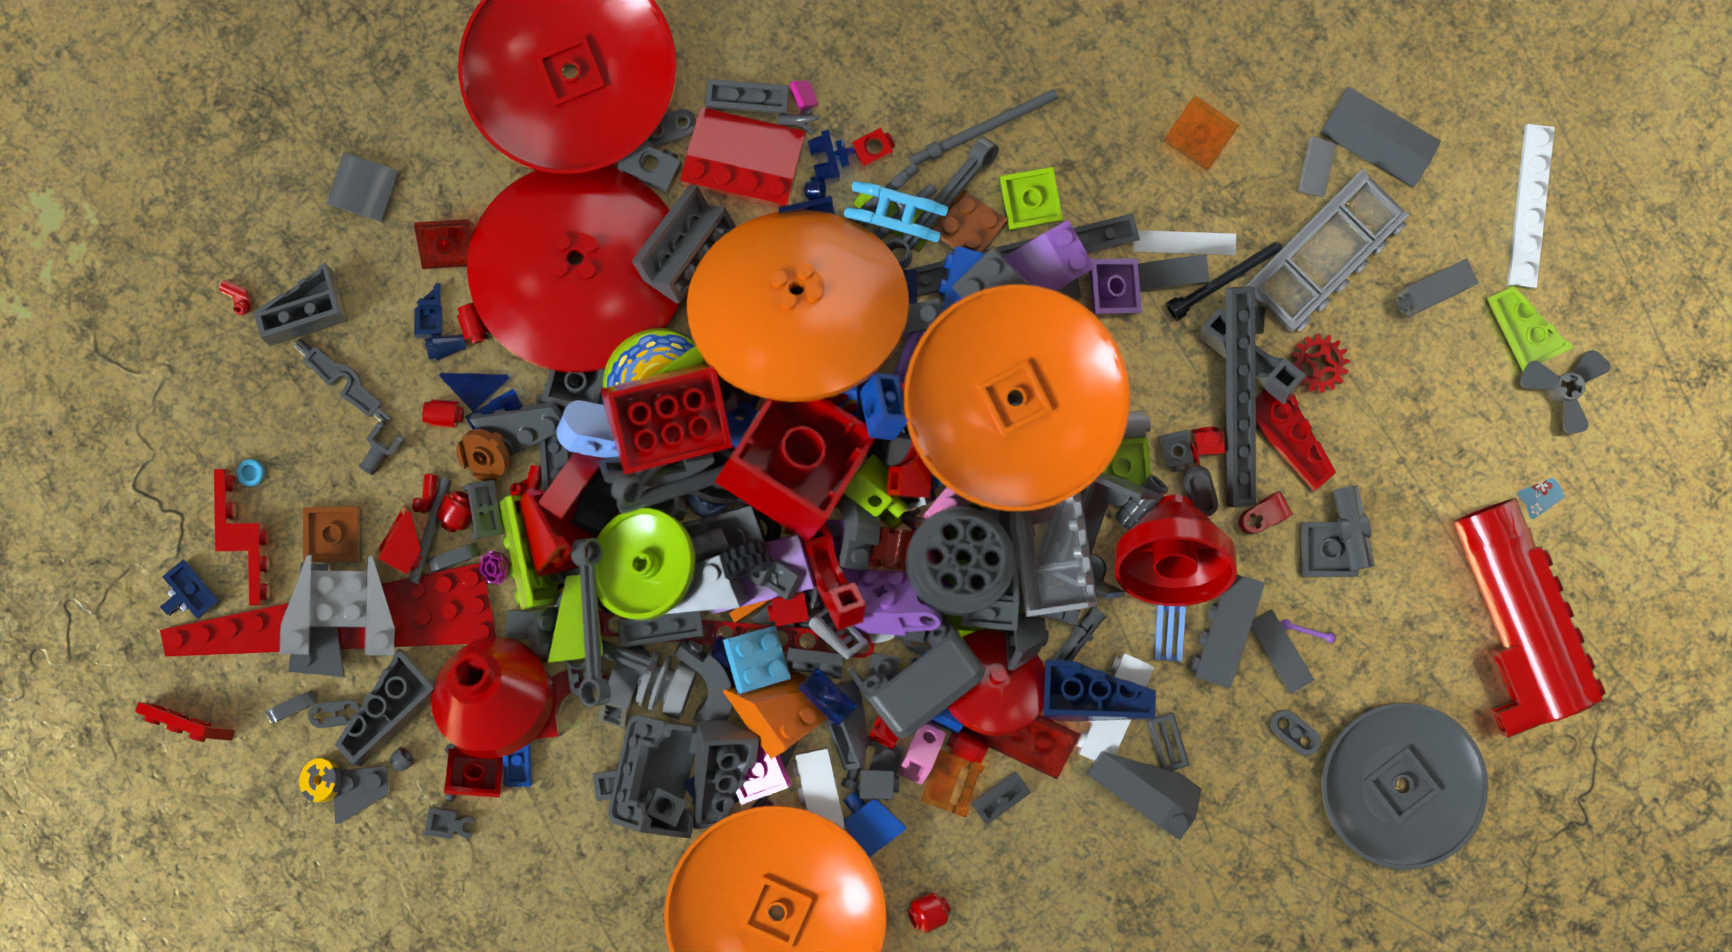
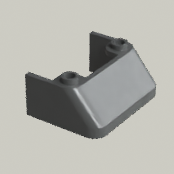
M1103 473L1081 491L1096 595L1108 599L1125 597L1126 591L1103 581L1107 570L1106 563L1100 556L1092 553L1108 504L1123 506L1128 504L1132 497L1138 500L1159 499L1160 494L1126 479ZM1066 500L1057 503L1040 553V566L1077 560L1073 554L1075 545L1073 532L1069 527L1071 519L1069 505ZM1078 569L1049 573L1081 588L1077 580L1079 575Z
M939 612L943 620L939 628L931 630L928 636V641L933 648L892 680L888 681L882 674H875L864 681L853 667L848 670L863 695L890 730L899 738H906L912 735L978 684L984 677V666L944 613Z

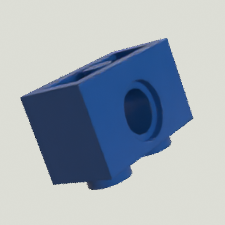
M875 373L868 379L860 391L869 437L895 440L907 424L906 421H909L905 415L904 398L899 376Z

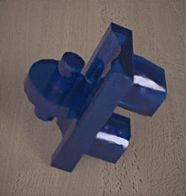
M829 130L821 131V136L808 140V146L811 156L826 154L827 162L814 165L817 181L832 179V183L840 182V173L836 159H840L842 168L849 167L848 157L854 155L855 152L854 148H845L843 139L836 141L837 151H834Z

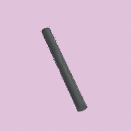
M441 477L420 543L421 552L419 555L422 556V560L416 570L411 571L408 582L419 585L439 522L436 512L451 485V480Z

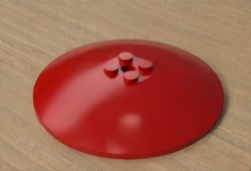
M481 0L466 25L458 56V80L465 107L480 133L494 148L512 161L539 172L558 175H575L598 171L622 161L640 148L662 122L673 97L677 74L674 40L667 20L655 0ZM569 65L578 68L577 75L571 79L563 76V70Z
M612 167L575 175H558L533 171L517 179L499 193L486 208L476 225L469 245L467 257L468 286L472 301L483 324L503 347L517 357L538 367L567 373H583L605 369L615 349L630 336L647 329H666L680 304L675 303L646 283L632 262L668 214L669 208L643 182L628 173H623ZM573 253H579L583 256V261L579 265H571L568 262V257Z

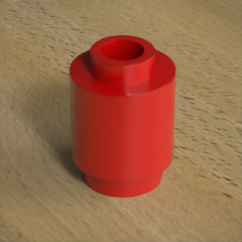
M474 303L457 308L459 312L457 318L465 341L471 340L472 344L486 341V335L490 334V332L479 317Z
M432 399L431 402H424L422 410L423 423H428L432 427L457 428L458 423H463L464 408L460 407L459 401Z
M962 728L958 735L953 732L951 733L947 746L951 747L949 753L971 763L977 762L981 764L987 753L989 743L984 742V738Z

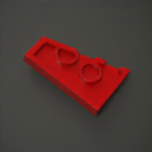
M138 702L135 713L145 716L144 721L160 725L162 722L167 724V730L180 734L183 731L190 733V739L205 742L206 738L232 741L235 730L227 727H211L212 723L192 717L185 719L186 714L153 703Z

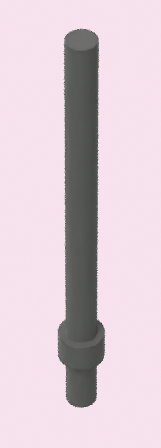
M1052 89L939 143L935 141L928 144L926 149L909 156L908 160L910 164L914 163L915 165L929 159L935 160L943 156V152L1058 99V94L1055 89Z

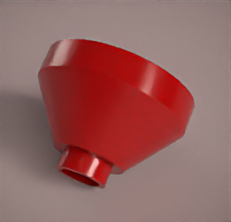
M1176 494L1167 495L1119 539L1115 547V578L1121 588L1128 594L1151 604L1189 606L1203 603L1220 596L1234 583L1237 575L1236 547L1232 539L1196 508L1190 498Z
M503 637L480 639L458 650L441 668L434 683L435 689L431 695V708L437 727L457 749L478 758L504 757L527 746L544 728L553 707V683L546 666L523 643Z

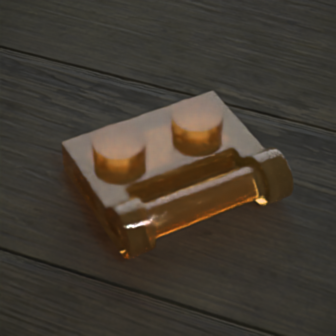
M940 749L920 801L959 816L967 817L969 812L967 806L979 773H983L985 765L977 762L971 763ZM961 768H968L969 771L957 804L950 803L949 801Z

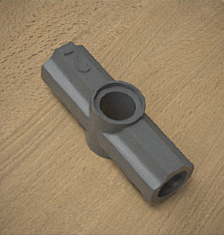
M1356 485L1335 489L1334 496L1339 515L1337 520L1338 532L1341 541L1345 544L1350 571L1374 567V559L1369 541L1371 528L1369 519L1363 511L1359 487Z

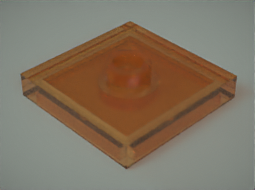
M1194 95L1163 141L1208 171L1239 125Z

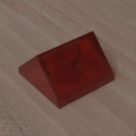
M469 219L414 222L422 269L467 267L469 245L475 230V225Z

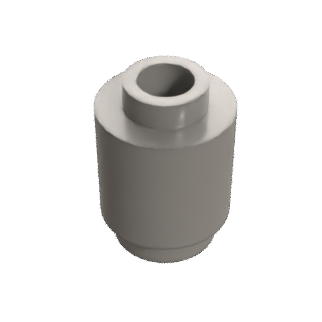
M1143 410L1129 411L1122 439L1146 437V432L1151 431L1149 415L1145 416Z

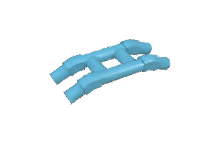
M859 181L853 182L852 190L854 192L878 197L879 202L875 213L846 207L844 212L846 218L879 225L936 243L939 241L940 232L918 224H912L916 208L946 216L948 206L923 197L881 187L880 185ZM890 200L906 205L902 220L886 216Z

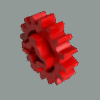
M1320 333L1315 334L1314 341L1307 336L1304 338L1305 345L1301 343L1295 345L1299 352H1292L1290 354L1295 359V362L1292 363L1295 367L1305 374L1302 365H1304L1309 372V375L1305 376L1301 386L1308 384V392H1312L1317 387L1318 392L1323 393L1325 386L1331 391L1335 389L1333 382L1342 384L1344 381L1340 375H1346L1349 372L1343 368L1345 364L1350 363L1349 359H1343L1342 356L1347 352V349L1339 350L1338 346L1341 341L1338 340L1331 343V335H1327L1324 340H1321ZM1319 346L1315 354L1305 353L1310 347ZM1330 351L1334 354L1336 362L1333 361ZM1322 358L1321 363L1325 364L1326 367L1318 370L1317 364L1312 360ZM1324 373L1334 374L1329 380L1320 381Z

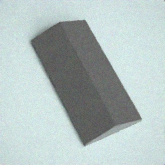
M1350 87L1346 88L1320 134L1412 188L1415 187L1441 143L1439 139Z

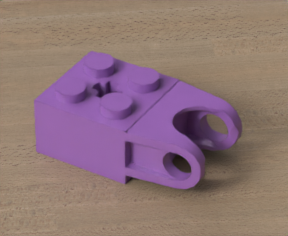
M864 570L857 585L866 604L864 622L854 625L859 633L907 636L908 632L931 631L939 628L943 620L940 613L930 608L917 596L911 587L907 571ZM941 578V584L944 588H954L948 580ZM925 616L931 617L935 621H930Z

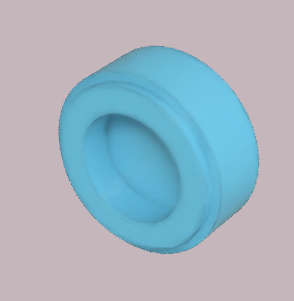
M252 459L242 461L236 470L238 481L248 487L260 485L266 474L264 466L259 461Z

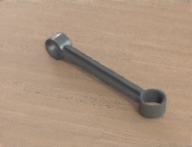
M986 137L978 139L970 150L968 160L933 201L949 207L979 170L989 167L994 162L999 152V146ZM924 210L914 224L930 229L941 215ZM905 233L900 239H892L885 245L891 252L896 248H904L906 250L905 256L898 260L901 268L905 269L912 261L911 250L922 238Z
M721 382L719 385L722 397L730 395L727 399L723 400L726 414L737 408L739 397L731 383ZM664 465L638 471L632 475H620L613 483L612 496L627 506L636 504L643 495L644 484Z
M595 538L577 539L572 545L571 557L573 562L580 567L587 677L580 685L579 696L584 705L593 707L607 704L611 697L610 684L606 679L602 678L595 566L602 559V547ZM586 547H587V549H588V557H587V558H586V554H585V549H586ZM594 684L598 690L597 700H595L592 692Z

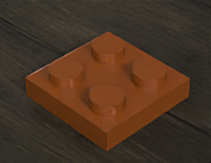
M964 189L948 208L946 216H942L932 230L940 232V240L953 249L959 246L984 253L1006 226L1008 219Z
M303 507V562L307 555H311V562H360V507Z

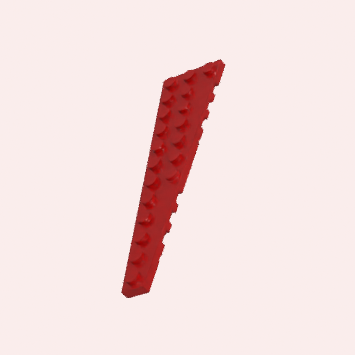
M481 563L422 575L419 585L408 582L409 578L382 583L381 586L394 624V647L470 644L480 639L498 637L488 583L479 570ZM289 603L162 629L160 633L165 657L280 652L281 623ZM338 627L341 649L365 648V627Z

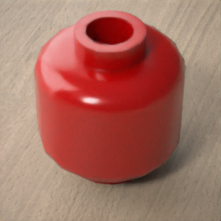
M454 490V492L444 495L436 512V517L442 523L441 527L455 533L456 530H465L469 527L472 521V514L467 493Z
M929 892L911 902L908 917L916 930L920 929L924 933H929L948 922L947 913L951 909L945 897L940 898L936 893Z

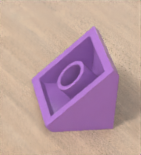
M1091 259L1095 266L1089 272L1093 315L1102 318L1142 313L1138 259Z

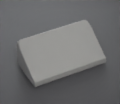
M1314 136L1309 138L1298 192L1320 197L1325 196L1336 144Z

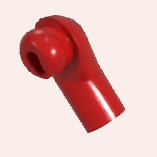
M224 279L220 284L219 292L233 298L234 313L240 316L249 313L252 303L247 289Z
M530 465L528 478L519 483L512 484L510 494L512 496H522L523 493L530 489L539 490L542 478L541 467Z
M424 475L422 498L416 497L412 502L414 512H422L424 514L430 510L436 497L437 475Z

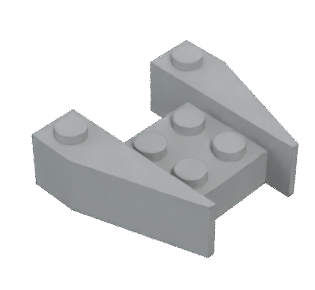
M311 555L306 556L281 623L280 654H309V626L365 627V655H394V624L372 556H367V572L311 570Z

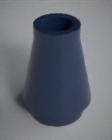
M463 334L430 335L431 338L424 339L429 360L436 359V361H439L454 353L466 350Z

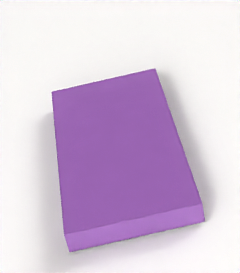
M795 534L768 542L772 558L788 565L803 575L796 592L812 589L816 586L800 536ZM742 577L750 601L742 606L781 597L768 587L758 586L747 577ZM734 608L710 610V612L715 614Z

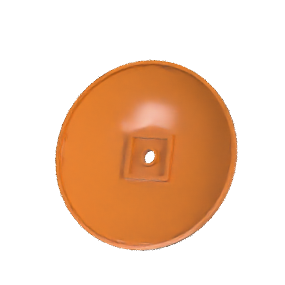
M788 210L762 215L726 233L706 252L693 274L687 296V315L691 335L698 351L709 366L714 367L723 379L748 393L780 401L823 399L848 391L866 381L882 368L895 352L903 337L909 312V295L903 270L894 254L883 241L868 229L847 218L812 210ZM794 287L804 289V292L799 295H794L789 291Z
M1004 285L992 287L969 295L953 304L929 326L921 337L909 362L905 378L904 410L906 419L909 420L906 422L911 439L923 462L953 492L969 501L993 509L1007 511L1041 509L1067 500L1082 491L1104 471L1112 460L1125 433L1129 416L1130 387L1128 374L1120 350L1109 331L1095 315L1080 303L1066 295L1038 286ZM1012 390H1018L1023 395V401L1018 406H1012L1007 401V395Z
M780 805L760 806L735 812L722 818L701 833L687 848L679 860L668 885L664 909L665 933L670 952H881L886 930V903L881 881L872 861L865 850L847 831L833 821L805 809ZM773 905H779L784 909L785 915L781 919H774L770 916L769 909Z

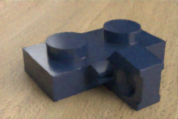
M185 559L162 576L172 588L168 592L171 598L160 606L166 615L171 616L179 608L183 612L189 609L197 619H200L220 602Z

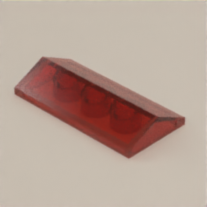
M1040 714L1024 730L1006 736L985 735L973 731L964 725L962 727L984 738V742L989 743L990 748L1055 779H1058L1080 737V733Z

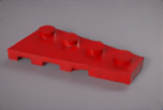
M1264 389L1256 396V427L1315 492L1336 471L1321 443L1317 442L1311 431L1312 427L1308 419L1304 418L1295 395L1293 394L1284 405Z

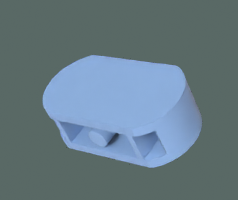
M580 400L571 402L566 407L557 427V437L562 446L568 451L607 459L619 457L607 419L605 406Z

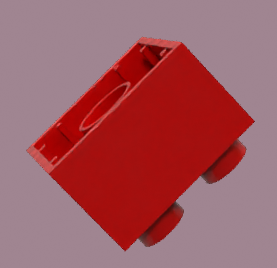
M766 398L714 482L809 542L828 519L875 438L869 437L865 423L825 398L810 401H780Z

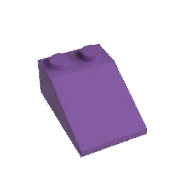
M1069 220L1004 256L1032 286L1057 291L1095 268Z

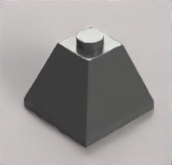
M605 369L583 373L550 370L542 402H554L556 405L567 407L576 400L598 404L601 388H603Z

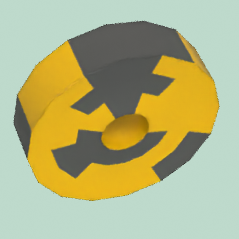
M315 758L309 761L302 769L299 779V786L304 797L318 803L332 800L338 794L342 784V774L338 765L324 758Z

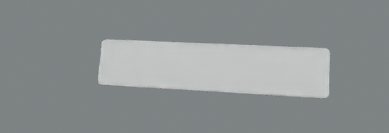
M1138 230L1140 240L1133 242L1134 252L1236 254V234Z

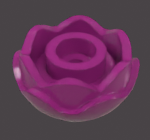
M487 551V554L481 557L479 570L485 577L486 582L498 585L509 576L510 562L499 551Z

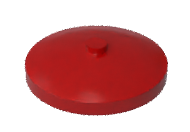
M981 630L963 636L966 643L984 666L985 674L978 684L947 707L948 710L964 726L985 735L1006 736L1027 728L1035 721L1044 708L1045 667L1039 656L1037 655L1015 670H1009L1003 631Z

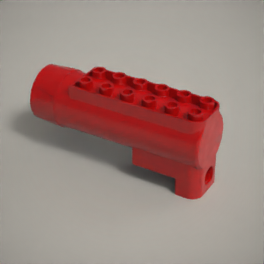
M1517 498L1499 502L1453 521V526L1464 550L1463 555L1466 557L1502 644V646L1491 650L1511 699L1507 703L1491 708L1502 735L1509 738L1540 725L1576 715L1597 703L1603 702L1602 696L1606 694L1600 679L1596 680L1593 675L1592 669H1595V665L1590 654L1584 653L1581 644L1585 641L1580 629L1573 626L1571 618L1574 617L1573 610L1569 602H1564L1560 594L1563 591L1562 583L1557 575L1553 576L1549 567L1553 565L1551 556L1547 550L1543 551L1542 547L1535 545L1531 528L1526 523Z

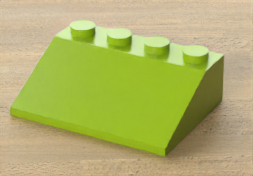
M508 496L500 502L501 509H499L501 524L504 525L506 532L504 537L505 548L510 552L511 557L510 573L515 579L517 587L515 590L516 602L521 606V610L556 604L559 598L557 581L553 580L549 575L538 576L532 567L519 506L522 497Z

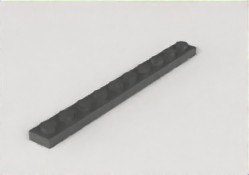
M1133 213L1073 228L1087 254L1140 240ZM1035 238L996 247V249L1003 256H1006ZM945 260L903 271L909 299L938 291L941 278L945 279L947 269L944 268Z

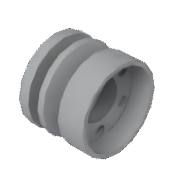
M654 650L651 658L656 661L657 667L654 669V673L650 675L641 672L636 687L637 696L635 704L643 706L648 695L651 697L648 709L653 710L657 702L662 700L664 701L662 714L680 720L692 691L697 671L682 660L676 670L670 669L672 656L670 655L666 656L663 665H659L662 652Z

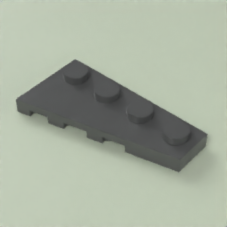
M301 562V564H300V572H301V569H302V567H303L304 562ZM311 563V570L331 571V566ZM309 626V654H290L288 672L345 677L338 627Z

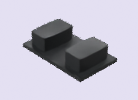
M600 470L588 485L571 520V524L597 536L612 520L618 508L617 499L612 496L611 492L613 484L604 481Z

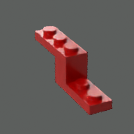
M214 469L215 552L248 551L249 606L266 605V600L270 599V585L266 583V572H269L270 560L268 556H265V545L269 544V530L265 529L264 523L232 524V519L236 517L235 502H232V491H235L236 488L235 476L231 475V470Z

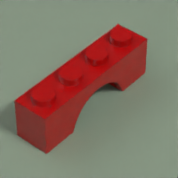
M900 383L904 398L905 383ZM911 439L910 449L905 458L898 464L889 467L887 495L929 498L933 487L931 471L921 459Z
M824 523L809 542L803 538L802 541L815 585L839 631L863 623L866 604L855 582L849 583L842 573L835 554L833 538Z

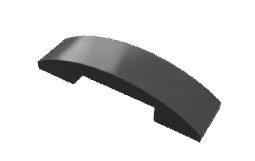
M708 453L665 464L644 484V487L663 485L696 474L714 463L713 454ZM619 457L599 460V466L605 482L613 484L620 475L624 474Z

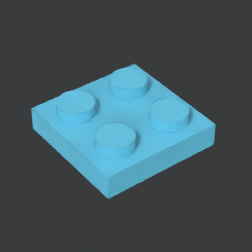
M776 626L723 640L738 693H744L790 679Z

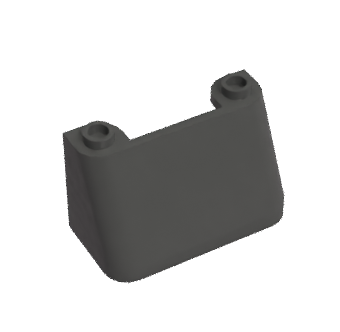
M642 715L631 717L627 724L609 804L608 814L611 822L640 833L691 838L694 818L689 809L684 808L676 827L646 814V803L641 802L646 790H651L652 786L684 800L687 788L685 783L688 784L687 781L695 754L697 726ZM660 798L656 802L658 813L663 812L667 808V800L665 798Z

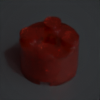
M880 527L879 545H872L868 566L881 567V563H883L882 566L885 569L901 570L903 565V570H906L907 544L916 531Z

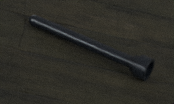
M1274 242L1185 298L1175 297L1166 302L1169 313L1176 321L1187 316L1186 312L1190 311L1189 307L1280 252L1282 245L1279 242Z

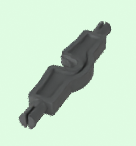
M301 338L297 340L298 343H294L293 347L305 356L303 361L327 385L333 386L342 377L347 379V384L340 393L342 398L356 406L366 416L376 417L385 426L389 424L388 421H391L393 417L381 408L382 402L363 387L361 378L353 369L346 365L335 363L322 350L317 347L311 348Z

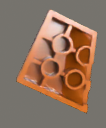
M799 672L789 674L790 679L758 689L738 693L737 688L734 687L724 690L723 693L750 731L758 735L760 745L770 759H773L842 708L826 685Z

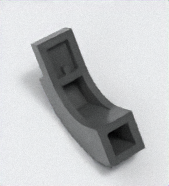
M843 493L835 505L842 513L845 524L839 566L867 571L872 545H879L880 515L878 517L872 515Z
M686 638L682 639L677 645L674 655L696 670L704 678L708 688V695L696 709L693 720L696 722L727 720L732 704L723 691L735 687L729 662L713 645L707 652H704L701 645L697 642L689 641Z

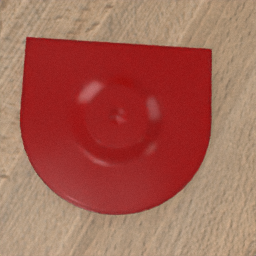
M1190 441L1195 466H1200L1196 446Z

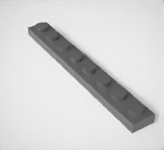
M1252 286L1226 288L1227 506L1230 507L1256 505L1255 287Z

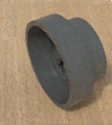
M969 507L947 508L930 516L914 533L906 553L907 576L914 592L926 605L948 615H971L986 609L1005 592L1014 571V550L1005 529L990 515ZM949 526L955 529L957 533L955 540L944 538L942 534L944 527ZM972 528H980L984 532L985 538L983 541L978 542L971 537ZM936 550L941 554L942 561L940 564H932L928 560L927 555L929 551ZM957 552H966L970 557V563L968 565H960L956 560ZM991 552L997 556V566L991 567L985 563V553ZM942 576H952L955 580V587L953 589L944 588L941 584ZM977 576L982 579V590L977 591L971 588L969 584L970 577Z

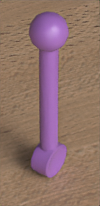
M1288 619L1281 621L1284 630L1293 629L1326 639L1328 643H1334L1336 640V635L1332 632L1326 634L1292 624Z

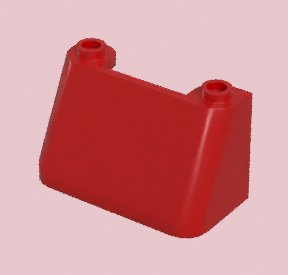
M587 487L578 500L572 504L561 521L540 509L538 502L544 495L543 490L530 489L522 494L519 506L532 567L538 576L580 568L573 562L571 557L573 543L577 539H597V535L571 524V520ZM617 508V510H616V512H615V514H614V516H613L612 519H614L616 516L622 514V513H620V511H619L618 508ZM587 547L585 549L586 558L588 557Z

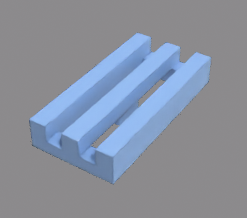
M1157 605L1154 660L1182 662L1186 607ZM1168 611L1166 654L1162 655L1163 612ZM1174 612H1179L1175 656L1172 655Z

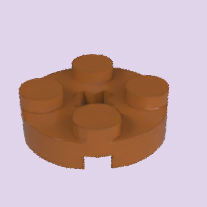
M482 429L469 430L456 447L457 457L464 469L468 467L474 472L472 476L481 481H495L510 467V456L504 445V438L497 432L490 433ZM479 452L484 453L487 459L484 457V455L480 454Z

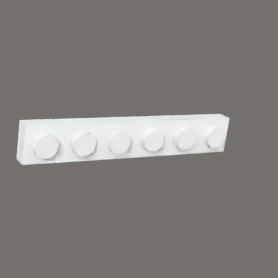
M1533 124L1525 125L1507 286L1537 288L1555 127Z

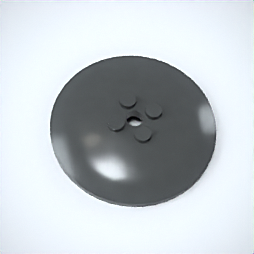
M1393 703L1373 708L1352 720L1336 737L1330 747L1323 767L1322 798L1332 827L1343 842L1355 853L1384 867L1404 870L1419 869L1448 859L1458 852L1473 836L1486 808L1488 776L1477 744L1457 721L1445 713L1428 706L1413 703ZM1401 777H1405L1409 782V788L1404 793H1399L1395 789V782Z

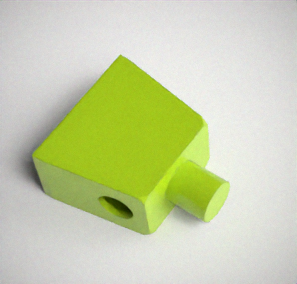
M874 454L854 474L843 492L877 517L886 508L898 519L908 508V505L899 497L887 495L889 469Z

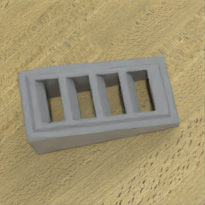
M826 607L815 614L808 624L817 635L847 660L868 645V642L854 626L834 633L832 629L836 626ZM829 620L832 623L827 625L825 622ZM845 633L847 637L841 641L839 637ZM850 641L856 642L854 646L849 649L847 648L846 644Z

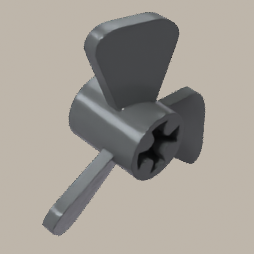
M1591 350L1583 355L1573 373L1558 376L1542 363L1532 361L1526 365L1520 383L1526 389L1549 390L1554 400L1564 402V431L1568 434L1584 432L1588 428V421L1577 399L1583 395L1585 383L1607 373L1610 370V363L1599 352ZM1563 381L1573 384L1570 395L1565 394L1567 392L1566 387H1561Z

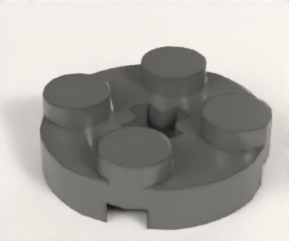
M547 607L537 610L533 617L536 616L534 624H529L528 638L534 654L540 655L543 658L542 661L547 663L553 637L550 638V633L552 632L554 635L559 612L558 607Z

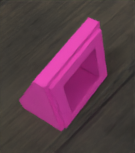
M809 81L790 82V90L799 112L801 111L802 113L818 106V100Z

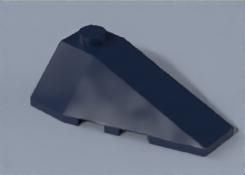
M1046 660L1043 715L1047 721L1155 719V690L1125 679L1122 680L1100 670L1097 671L1075 661Z

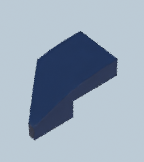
M436 283L432 291L416 302L417 307L415 308L414 316L415 338H431L430 335H443V294L441 283Z

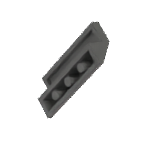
M689 185L632 262L646 283L675 303H681L689 291L693 274L701 259L721 237L734 229L736 225L725 207L708 205L697 185Z

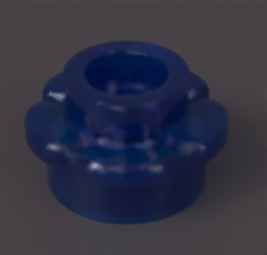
M812 176L809 182L805 183V197L809 198V200L826 197V183L824 179H816L815 176Z

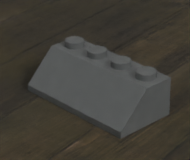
M1236 575V579L1231 587L1218 596L1216 603H1211L1207 618L1211 620L1208 629L1204 628L1199 639V644L1202 645L1199 655H1194L1190 670L1194 671L1192 677L1231 688L1265 582Z

